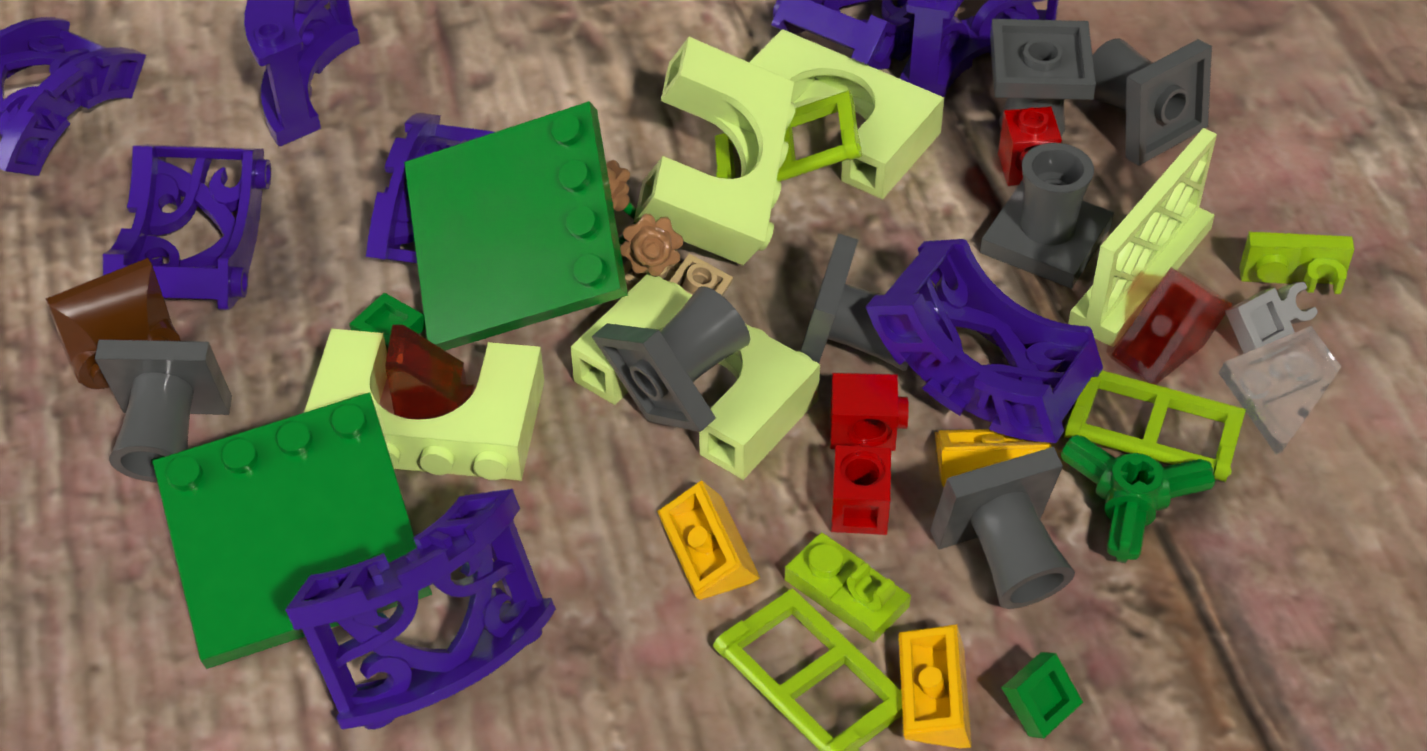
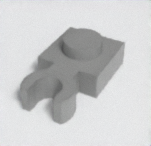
M1305 282L1286 285L1278 291L1276 288L1263 290L1225 310L1245 358L1259 356L1296 335L1292 324L1309 321L1317 315L1316 307L1300 310L1297 307L1296 296L1307 288Z

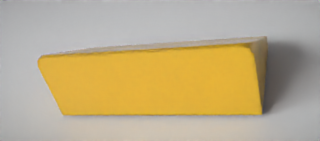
M989 429L938 430V432H935L939 475L943 487L949 477L1052 447L1047 442L1018 439Z
M702 480L657 511L695 597L699 600L750 585L760 579V575L723 498Z
M957 624L899 632L903 732L905 740L953 748H971L965 651Z

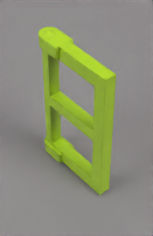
M849 90L795 109L794 117L785 132L784 141L788 142L789 148L787 156L778 170L777 181L781 182L847 159L853 160L862 157L854 100ZM838 112L842 145L796 160L792 127ZM725 133L715 136L716 177L734 179L733 147L735 145Z
M1102 370L1098 377H1091L1077 398L1069 421L1065 424L1064 437L1070 439L1074 435L1084 436L1095 444L1127 453L1144 454L1154 460L1170 465L1197 459L1207 460L1213 467L1215 480L1226 482L1227 477L1232 473L1230 466L1246 409ZM1098 389L1154 404L1143 439L1086 424ZM1168 408L1225 423L1215 459L1157 443Z
M793 588L745 621L741 620L723 632L713 644V648L723 658H727L819 751H859L862 745L903 716L901 690ZM793 615L829 651L779 685L743 648ZM845 664L884 702L833 738L795 699Z

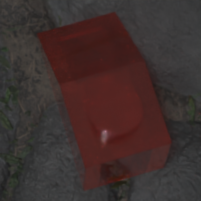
M1171 267L1112 355L1147 381L1156 385L1204 347L1226 315L1225 310L1229 309L1233 303L1193 276Z
M404 325L392 326L385 368L394 415L407 419H431L446 415L462 406L471 397L476 388L475 384H467L464 362Z

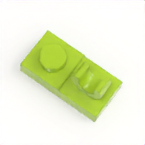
M1249 231L1239 266L1241 281L1283 284L1305 282L1307 286L1305 290L1308 293H1314L1317 283L1333 284L1334 294H1341L1355 250L1353 237Z
M823 532L785 566V581L873 643L910 607L911 595L895 585L889 578L887 579L879 574L869 564Z

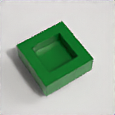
M385 292L349 323L351 330L383 333L387 355L390 360L426 329L424 314Z
M1040 652L1001 687L1028 736L1044 739L1083 703L1056 653Z

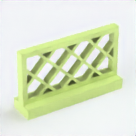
M1203 128L1100 246L1093 285L1070 311L1068 324L1088 326L1092 329L1095 339L1114 347L1212 228L1215 215L1199 207L1215 145L1216 133Z

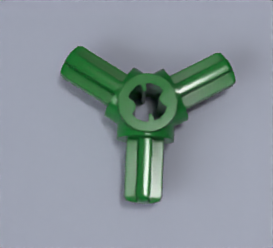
M1079 435L1072 436L1061 452L1063 461L1097 484L1096 495L1105 500V513L1111 520L1106 547L1107 552L1116 557V561L1120 563H1126L1127 560H1137L1140 557L1145 526L1155 520L1157 511L1169 507L1171 498L1210 490L1215 485L1213 467L1207 460L1197 459L1162 467L1157 460L1140 453L1122 454L1114 458L1084 436Z

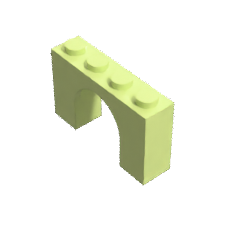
M782 29L750 61L754 65L795 82L791 102L796 105V108L847 90L850 91L854 100L855 112L864 117L866 121L858 129L862 157L842 161L841 181L882 200L941 133L944 97Z
M688 37L669 62L661 101L703 118L719 127L731 139L738 151L742 166L741 177L734 179L714 177L662 156L642 182L634 222L637 223L642 215L646 213L651 214L655 221L661 217H668L673 230L682 236L683 242L744 265L758 250H765L774 231V224L769 221L771 209L776 204L781 192V182L777 181L778 170L782 166L789 148L788 142L784 141L785 132L794 117L796 105L791 102L795 82Z
M650 273L646 274L628 292V296L622 297L571 346L574 382L616 405L628 391L592 336L607 323L657 329L660 331L683 308L692 294L686 292L680 285L674 282H668L659 276H652ZM747 324L746 326L750 334L749 345L718 363L727 368L736 377L737 381L710 408L716 419L699 432L700 455L742 480L751 473L819 399L820 381L819 363L813 361L805 353L795 351L774 340L763 330L755 327L752 328Z
M331 328L304 413L370 392L394 469L423 471L434 475L455 474L483 477L488 480L509 479L522 481L544 386L541 347L488 342L478 383L471 397L462 406L446 415L417 420L396 416L379 405L390 369L384 334Z

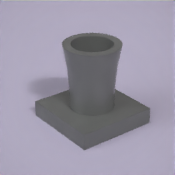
M992 19L990 38L994 96L997 98H1007L1003 111L1052 107L1060 135L1062 136L1065 131L1064 99L1093 100L1096 82L1089 22ZM1003 111L999 120L1000 128L1002 126Z
M1112 39L1101 45L1092 55L1096 82L1093 100L1104 102L1126 111V159L1140 166L1199 133L1203 128H1208L1211 45L1197 39L1153 63L1142 56L1125 40Z
M1046 143L1032 148L1022 160L1023 180L983 236L980 253L1072 289L1110 230L1114 212L1083 201L1094 175V165L1089 156L1082 150L1068 144Z
M838 233L800 352L805 353L813 361L819 363L827 339L880 358L905 372L908 363L904 361L899 365L894 360L875 330L866 309V305L875 295L884 294L845 284L858 239Z
M705 286L699 287L683 308L660 331L657 329L607 323L592 336L647 421L698 432L705 429L716 417L693 382L723 359L743 349L750 343L748 328L737 310L721 294Z
M98 340L95 360L123 413H126L121 431L110 454L109 462L114 469L128 477L142 481L157 482L152 460L188 449L190 414L229 415L232 400L231 392L209 342Z
M1054 447L947 478L930 529L939 550L979 538L993 576L999 604L1006 609L1021 608L1040 602L1062 590L1075 576L1074 569L1057 548L1040 520L1063 468Z

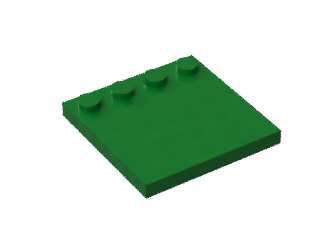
M590 101L404 162L428 347L435 352H443L628 296L598 112Z
M370 392L152 460L200 661L206 669L305 637L302 629L294 630L285 609L310 575L345 568L382 553L385 554L389 563L417 548L413 539L415 535ZM430 585L418 591V599L432 595ZM397 601L378 608L377 613L397 607ZM337 622L329 624L331 628L339 626Z

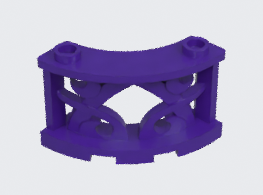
M247 0L244 13V27L248 45L258 65H267L261 84V101L265 120L272 138L278 147H281L321 129L319 116L311 104L312 78L315 73L320 74L341 53L360 44L358 29L353 25L349 0ZM330 3V9L327 10L324 6Z
M777 0L773 9L772 26L793 34L805 31L811 32L854 50L851 56L852 59L882 70L890 67L891 59L903 61L911 54L915 14L906 11L907 0H898L897 7L892 4L893 0H882L881 13L883 19L871 15L869 20L855 19L841 13L839 8L871 0Z
M907 0L906 11L915 14L911 57L906 63L900 79L942 96L945 100L946 94L953 82L964 71L972 67L973 59L988 52L992 57L990 38L992 19L1056 20L1059 0H1048L1046 10L1036 9L1033 2L1045 0H988L975 16L961 21L954 15L964 0Z
M33 18L12 24L0 30V136L2 138L0 141V169L7 172L39 176L55 142L70 125L67 117L81 106L89 109L101 102L114 98L132 99L146 54L131 48H107L70 32V22L62 18ZM50 65L51 75L39 86L20 89L4 99V83L11 75L31 66Z
M416 113L405 122L407 137H396L384 166L386 173L393 174L389 187L385 188L384 193L377 192L368 235L366 257L417 263L415 250L400 249L401 244L415 242L404 162L494 133V131L440 125L441 115Z
M156 144L134 145L132 148V173L127 209L129 213L136 214L132 228H121L113 246L106 253H103V275L149 258L164 298L218 300L219 310H230L239 298H245L247 294L248 273L259 228L262 189H269L271 184V163L269 159H264V149ZM166 157L196 158L192 175L166 162ZM212 159L241 160V178L236 186L231 188L224 186L228 179L225 167L218 169L210 180L209 188L205 185ZM169 203L177 207L172 213L162 211V208ZM198 206L216 224L223 237L208 249L181 260L177 248L169 241L158 237V235L172 233L185 226L195 214ZM238 210L237 217L235 219L231 212ZM162 257L168 258L169 263L164 264Z
M965 239L924 241L918 247L919 254L886 294L875 295L866 305L872 324L883 344L899 365L906 361L926 382L922 387L925 392L960 416L966 410L983 420L991 422L989 430L996 433L1035 442L1057 443L1064 432L1062 420L1091 377H1098L1103 370L1092 329L1088 326H1077L1052 321L1014 302L985 274ZM955 327L977 331L1001 349L1009 365H981L963 352L961 339Z
M513 489L459 496L444 515L413 537L417 546L416 549L389 563L385 554L382 553L345 568L310 575L285 610L294 630L302 629L339 712L336 719L341 729L361 726L370 730L379 729L388 725L397 717L444 700L491 674L513 658L526 645L533 643L542 635V628L550 620L556 608L552 598L543 599L513 519L520 510ZM462 566L460 572L467 577L460 580H451V572ZM502 580L506 593L500 588H492V585ZM431 584L443 593L453 597L470 596L461 627L448 649L424 648L395 639L410 625L416 614L418 591ZM397 601V608L390 618L383 613H377L378 608ZM337 622L354 638L338 645L329 624ZM371 651L375 652L363 660L360 665V673L367 680L378 672L387 673V678L361 683L356 686L346 663Z

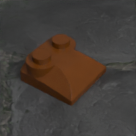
M149 258L46 298L70 367L78 383H82L91 389L109 388L95 360L98 340L181 341L171 322L161 288Z

